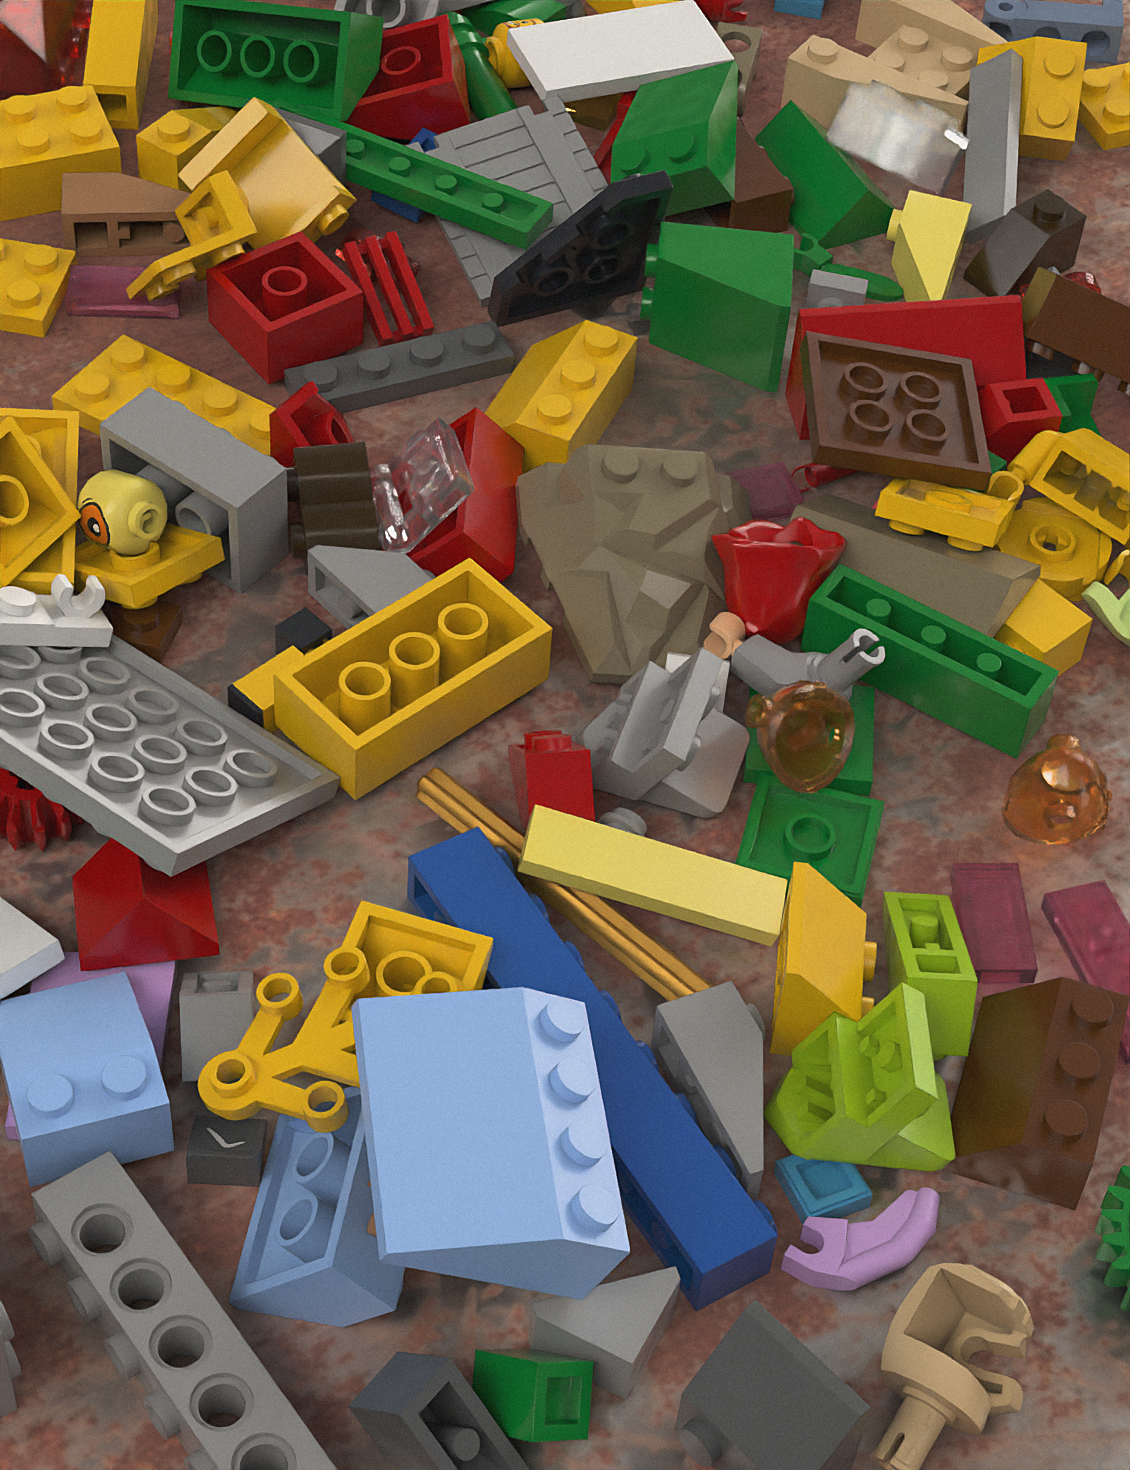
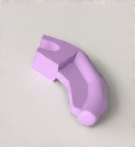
M922 1187L918 1192L907 1190L876 1219L867 1222L848 1224V1219L808 1216L803 1224L800 1240L813 1245L819 1252L807 1254L790 1244L783 1256L781 1270L813 1287L836 1291H852L904 1268L911 1263L936 1232L940 1196L935 1190L928 1187Z

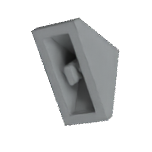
M676 1266L598 1285L583 1300L554 1296L531 1302L528 1331L530 1348L593 1360L592 1383L627 1400L674 1317L680 1285V1276Z

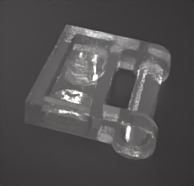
M439 417L425 430H419L411 435L404 444L401 453L389 465L379 464L370 468L372 497L381 521L378 528L381 547L384 551L408 553L475 491L456 432ZM407 488L413 508L403 515L398 496Z

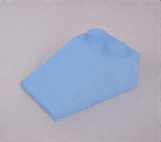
M125 971L0 1001V1065L30 1187L53 1182L108 1151L113 1153L120 1164L175 1151L169 1099L153 1043Z

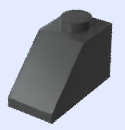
M398 1351L348 1405L351 1412L389 1464L397 1470H530L451 1358Z

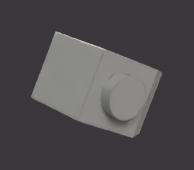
M316 545L308 550V593L347 629L436 578L433 573L428 570H422L406 554L401 552Z
M253 970L184 973L179 995L182 1082L198 1081L202 1069L212 1058L220 1053L235 1050L239 1046L254 1020ZM241 1078L233 1079L229 1081L227 1084L235 1083L239 1081Z

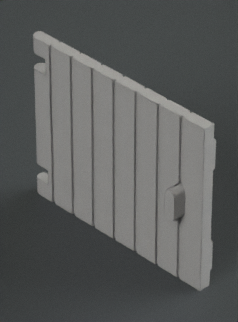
M559 95L542 100L545 112L534 115L530 106L526 105L433 136L436 149L425 153L419 142L406 145V147L553 203L552 222L527 250L435 215L481 307L489 304L492 285L496 275L608 187L600 169H598L594 158L579 131H577Z

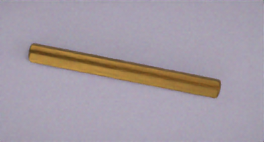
M434 767L426 775L420 777L416 784L418 787L416 795L420 801L461 834L479 826L494 848L499 846L508 854L515 870V876L519 881L666 1000L672 1001L714 987V985L602 896L518 872L525 835L443 769Z

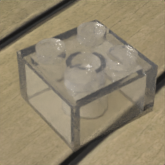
M874 79L871 80L868 88L851 81L825 141L857 159L940 196H944L970 141L968 137L956 130L960 121L947 115L946 111L920 99L917 100L913 108V100L900 95V91Z

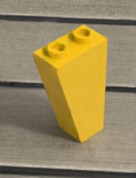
M93 0L83 86L92 84L111 128L139 130L159 23L157 0Z

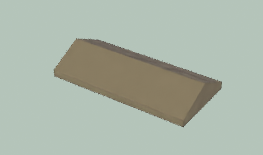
M828 493L798 504L788 522L789 524L794 518L801 516L813 521L820 529L839 532L846 539L845 552L833 570L841 563L991 638L996 635L1041 573V565L983 546L982 551H969L952 546L947 542L948 535L926 529L923 535L899 532L889 527L890 519L876 516V509ZM796 541L789 542L791 544L803 546V544L798 543Z

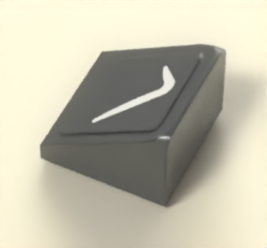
M195 1116L186 1153L188 1183L260 1187L267 1119L247 1118L233 1121L222 1117Z

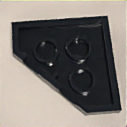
M661 170L645 175L633 174L613 182L496 275L492 285L487 312L497 327L643 291V286H645L647 277H644L647 244H657L661 222H664L674 188L666 171Z

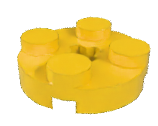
M1037 497L1023 501L1021 509L1013 512L1008 528L994 547L990 548L1041 565V573L1038 579L1065 599L1079 602L1084 600L1081 594L1094 581L1100 582L1104 577L1111 556L1112 541L1109 535L1101 530L1099 532L1095 526L1049 497ZM1044 543L1055 544L1056 551L1043 548Z

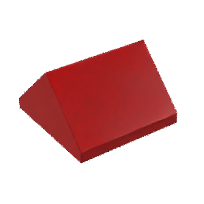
M111 838L72 876L81 972L220 955L206 861L170 877L166 873L150 867L142 857Z

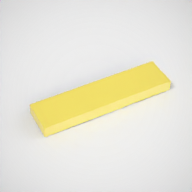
M536 804L529 817L517 870L518 872L771 947L779 937L788 880Z

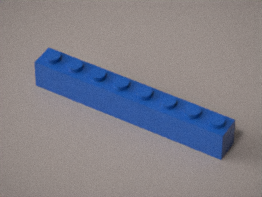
M478 826L408 856L407 898L420 917L494 938L482 990L524 987L585 1002L622 1206L664 1267L676 1266L680 1276L679 1288L694 1310L698 1311L768 1274L778 1237L777 1227L770 1211L761 1201L751 1200L737 1180L736 1170L729 1155L719 1145L712 1146L697 1126V1118L688 1099L680 1092H672L659 1074L656 1058L649 1046L642 1040L635 1041L622 1023L619 1008L613 997L606 990L599 991L585 973V966L577 948L570 941L563 942L550 925L547 910L541 899L535 893L528 894L517 880L513 864L505 850L499 846L494 848Z

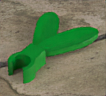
M802 233L799 249L794 247L793 269L800 270L809 277H811L812 271L815 269L868 280L866 298L878 301H896L903 296V289L890 278L849 266L832 264L834 256L822 248L816 238L809 234Z

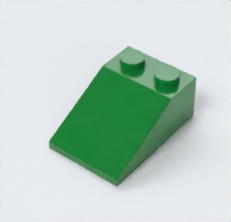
M732 60L640 85L612 145L610 184L622 180L629 175H645L665 170L674 186L665 216L734 200L738 92L737 63Z

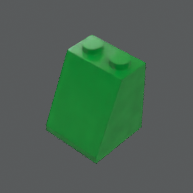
M661 222L659 244L648 243L644 277L655 278L654 287L643 286L640 320L650 321L648 343L766 392L778 393L791 311L794 235Z

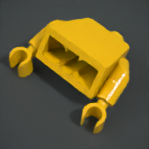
M1086 428L1068 433L1045 430L1036 434L1008 465V471H997L991 476L983 494L1016 502L1015 510L1024 491V485H1030L1123 544L1126 550L1122 551L1106 569L1103 581L1108 585L1120 573L1126 577L1130 588V455Z

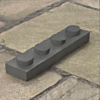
M493 320L285 369L284 387L291 397L306 383L313 381L319 389L318 394L341 413H347L512 373L514 371L515 354Z

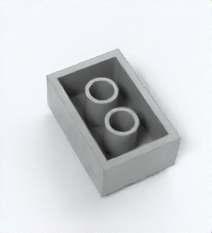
M148 387L99 424L104 471L116 469L153 481L163 491L167 502L168 518L166 523L221 537L225 560L205 570V573L237 593L242 594L289 555L287 468L280 465L274 458L263 455L236 439L227 430L216 427L188 410L182 403L169 399L151 387Z

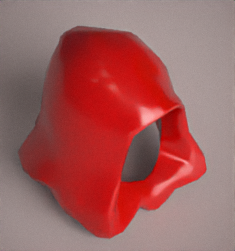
M800 516L794 518L787 526L764 519H752L730 529L727 533L711 535L713 545L723 564L724 598L727 610L738 616L744 623L746 631L744 639L747 640L759 634L780 646L792 641L803 633L810 597L827 579L845 552L847 542L839 532L820 529L813 521ZM796 541L798 543L803 544V546L791 544L789 542Z

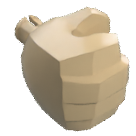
M942 1263L928 1267L912 1287L890 1324L882 1351L880 1375L885 1383L900 1395L904 1401L878 1447L870 1455L872 1461L884 1470H920L944 1425L972 1435L982 1434L988 1416L1020 1412L1023 1402V1391L1016 1380L968 1364V1360L973 1353L984 1350L998 1356L1025 1358L1026 1339L1031 1337L1034 1325L1026 1304L1008 1285L973 1265Z

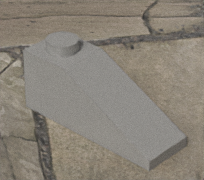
M729 981L657 1005L651 1047L676 1092L682 1093L690 1102L697 1118V1126L712 1146L719 1145L726 1151L735 1167L738 1182L751 1200L754 1201L758 1198L764 1170L763 1042L765 1041L766 1034L762 1017L757 1008L752 1003L745 1004L733 981Z

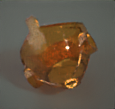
M799 680L767 696L756 694L748 702L745 710V722L748 727L756 729L758 747L776 778L790 789L800 793H814L829 785L843 769L852 748L855 732L854 712L848 700L838 691L827 687L826 683L817 680L814 682ZM834 728V739L829 743L828 737L830 731Z
M1056 734L1046 742V749L1030 757L1011 775L1001 809L1004 824L1015 836L1033 843L1056 845L1076 842L1094 835L1099 829L1104 830L1113 793L1112 789H1109L1106 773L1102 771L1092 758L1082 752L1081 741L1073 735ZM1055 817H1064L1069 819V821H1067L1066 823L1057 824L1053 822L1051 819Z

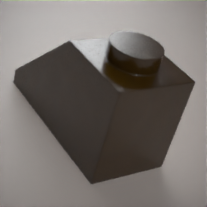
M1049 189L1010 209L965 269L963 279L987 297L1021 296L1025 294L1038 267L1048 269L1055 266L1061 274L1074 266L1087 216Z

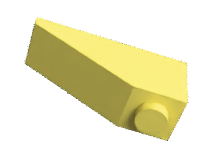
M910 190L904 209H893L886 240L895 242L891 264L899 285L903 289L906 302L946 300L963 248L972 204Z

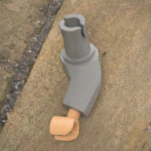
M721 612L709 624L712 632L704 640V648L724 660L732 656L729 670L769 701L810 710H828L847 702L852 695L853 683L870 669L881 664L885 658L883 646L877 647L869 655L865 653L867 649L879 641L876 635L866 629H858L853 632L849 639L830 654L819 652L792 653L759 634L742 642L746 636L745 625L738 616L730 612Z

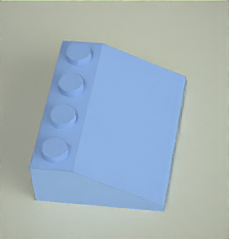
M524 987L357 999L351 1007L379 1262L583 1300L630 1253L585 1002Z

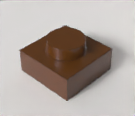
M157 600L154 604L145 608L127 609L117 603L108 621L114 628L113 635L161 664L183 623L182 606Z

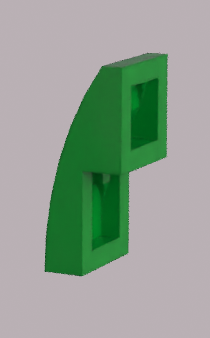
M492 0L463 8L461 12L463 16L469 19L474 28L491 37L496 26L503 22L534 18L540 19L544 23L566 20L567 6L556 0Z

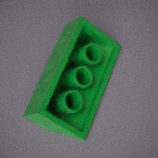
M175 0L168 99L243 108L253 97L270 105L279 97L333 119L347 121L379 71L384 17L245 0Z

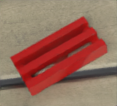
M388 232L383 239L377 240L376 236L367 237L364 243L358 245L356 241L345 243L342 254L354 283L363 291V307L379 347L432 335L434 324L397 232ZM383 253L387 254L415 326H412ZM369 257L381 286V291L398 328L397 331L391 332L363 258Z

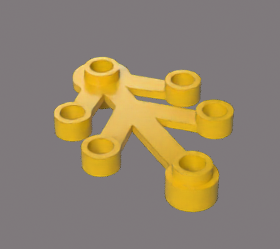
M344 946L328 954L323 965L327 983L294 1042L272 1052L270 1050L284 1022L295 1018L301 1012L304 1001L297 980L290 974L274 973L265 977L259 983L256 997L260 1009L239 1046L235 1050L220 1053L212 1058L199 1075L198 1091L204 1105L211 1112L222 1118L237 1121L250 1118L262 1108H266L305 1120L310 1128L322 1133L335 1131L344 1125L349 1116V1106L343 1089L337 1083L319 1081L313 1083L305 1090L281 1080L304 1071L360 1088L357 1057L351 1053L356 1051L353 1021L350 1020L340 1025L338 1024L354 995L361 992L370 981V971L365 955L361 950L352 946ZM346 967L357 968L348 975H338V972ZM432 972L419 979L411 995L466 991V989L457 978L445 972ZM278 994H290L286 999L280 1002L270 1001L274 996ZM241 1078L239 1081L235 1083L227 1084L229 1081L233 1079ZM332 1101L336 1103L328 1111H314L323 1102Z

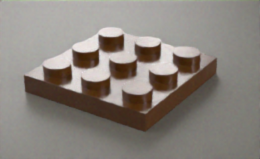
M806 331L800 347L813 463L827 465L836 469L846 468L883 474L892 478H907L938 483L948 487L985 490L992 472L971 359Z

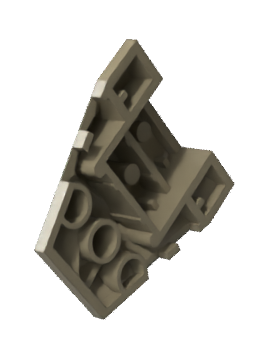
M586 444L577 448L566 464L547 462L518 476L515 487L519 534L526 547L534 545L543 564L540 577L546 590H555L565 610L562 623L590 682L624 684L649 661L665 669L668 652L693 655L701 647L704 648V640L712 632L709 624L719 613L728 612L724 598L723 564L713 545L711 535L727 533L730 529L752 520L749 492L730 475L715 474L712 459L705 452Z

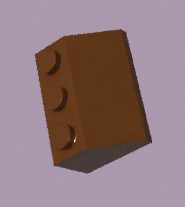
M1062 976L983 997L950 1117L955 1158L941 1170L1076 1210L1093 1166L1130 996Z

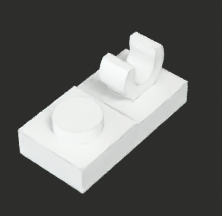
M58 574L52 582L51 595H38L14 586L0 588V645L109 647L114 628L100 609L104 604L106 596L103 586L96 576L88 575L84 591L77 596H72L73 586L66 575Z

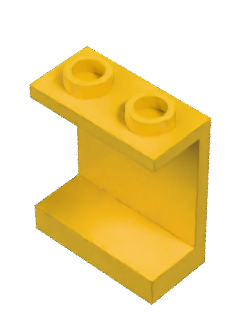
M253 97L178 174L191 191H194L209 176L228 170L234 184L239 185L243 189L249 202V215L257 232L247 242L254 250L300 231L315 243L323 234L325 236L330 235L344 224L349 216L347 209L356 201L354 196L275 108L256 97Z

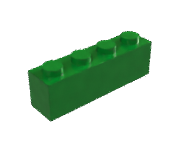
M841 563L810 597L800 650L806 653L819 652L830 654L849 639L856 630L866 629L871 631L878 637L879 641L867 649L865 653L869 655L877 647L883 646L885 658L881 664L870 669L859 680L1015 759L1020 756L1045 722L1059 675L1058 670Z

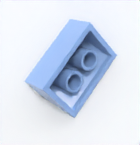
M351 1086L343 1089L349 1106V1116L344 1125L335 1131L327 1133L317 1132L310 1128L305 1120L285 1114L279 1115L228 1301L237 1309L342 1328L396 1310L397 1301L403 1288L405 1267L379 1262L377 1238L367 1233L368 1222L374 1213L372 1191L367 1186L370 1180L360 1088ZM332 1101L323 1102L314 1111H328L336 1103Z

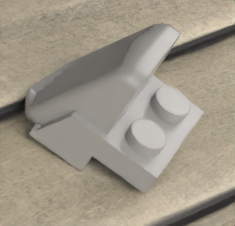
M701 647L673 673L649 661L624 683L619 690L616 700L576 737V743L590 749L593 788L632 800H643L701 818H712L722 812L728 802L750 740L749 732L743 725L713 708L720 694V688L714 684L723 659Z

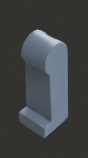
M986 0L982 23L1008 42L1038 36L1088 43L1085 61L1116 64L1124 28L1123 0H1103L1102 5L1038 0Z

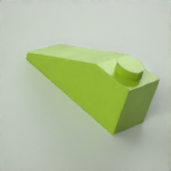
M884 891L882 908L888 993L901 982L924 993L933 1061L944 1059L947 1055L968 1056L978 980L949 895Z

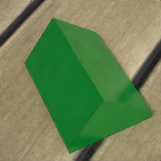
M790 100L754 138L757 144L766 150L769 159L780 173L786 176L793 186L795 199L793 206L790 207L789 223L800 236H802V233H806L816 238L819 245L825 250L887 233L893 209L897 208L829 130Z

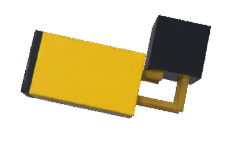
M306 607L276 625L275 648L277 656L227 687L228 707L270 733L279 729L275 725L273 674L331 640L332 629Z

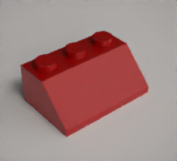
M475 407L392 461L380 551L404 553L422 570L430 571L435 577L471 558L500 584L504 582L509 575L514 573L518 527L515 485L518 476L522 475L524 447L480 409Z

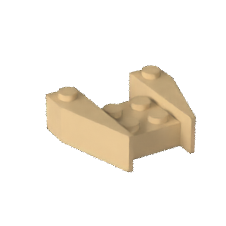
M861 0L855 39L877 48L868 57L862 56L837 45L833 40L821 38L813 34L788 57L781 108L792 100L825 128L956 156L960 150L969 107L970 70L976 67L979 48L1007 43L1008 41L951 0Z

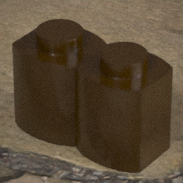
M365 442L293 448L292 466L284 467L287 468V503L296 502L299 522L289 523V538L292 558H303L306 575H308V550L316 545L380 551Z

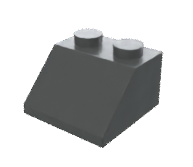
M755 1299L742 1311L683 1391L675 1430L678 1432L682 1446L693 1460L704 1467L712 1465L716 1470H852L871 1407Z

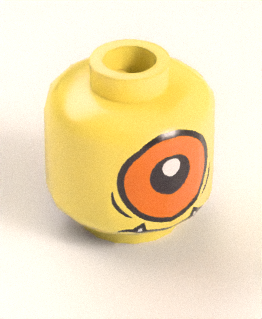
M116 469L101 471L90 478L80 491L76 509L82 516L77 520L81 533L91 543L125 555H136L146 552L149 549V543L152 541L157 542L164 532L168 518L167 502L163 491L153 481Z

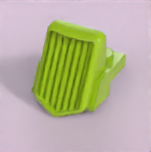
M901 982L858 1022L836 1011L833 1012L791 1051L793 1066L782 1075L763 1112L764 1118L786 1148L797 1157L808 1161L812 1159L926 1172L939 1171L946 1167L955 1158V1148L945 1081L934 1070L924 993Z

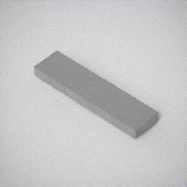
M1013 49L970 70L963 202L972 204L965 238L972 244L991 236L1010 209L1016 206L1023 58Z

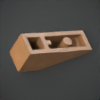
M118 172L62 173L61 216L65 249L77 251V257L170 255L190 247L191 244L174 210L191 193Z

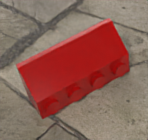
M1008 295L799 309L785 397L799 440H810L800 347L806 331L971 359L977 393L988 384L1025 380L1024 329L1020 296Z

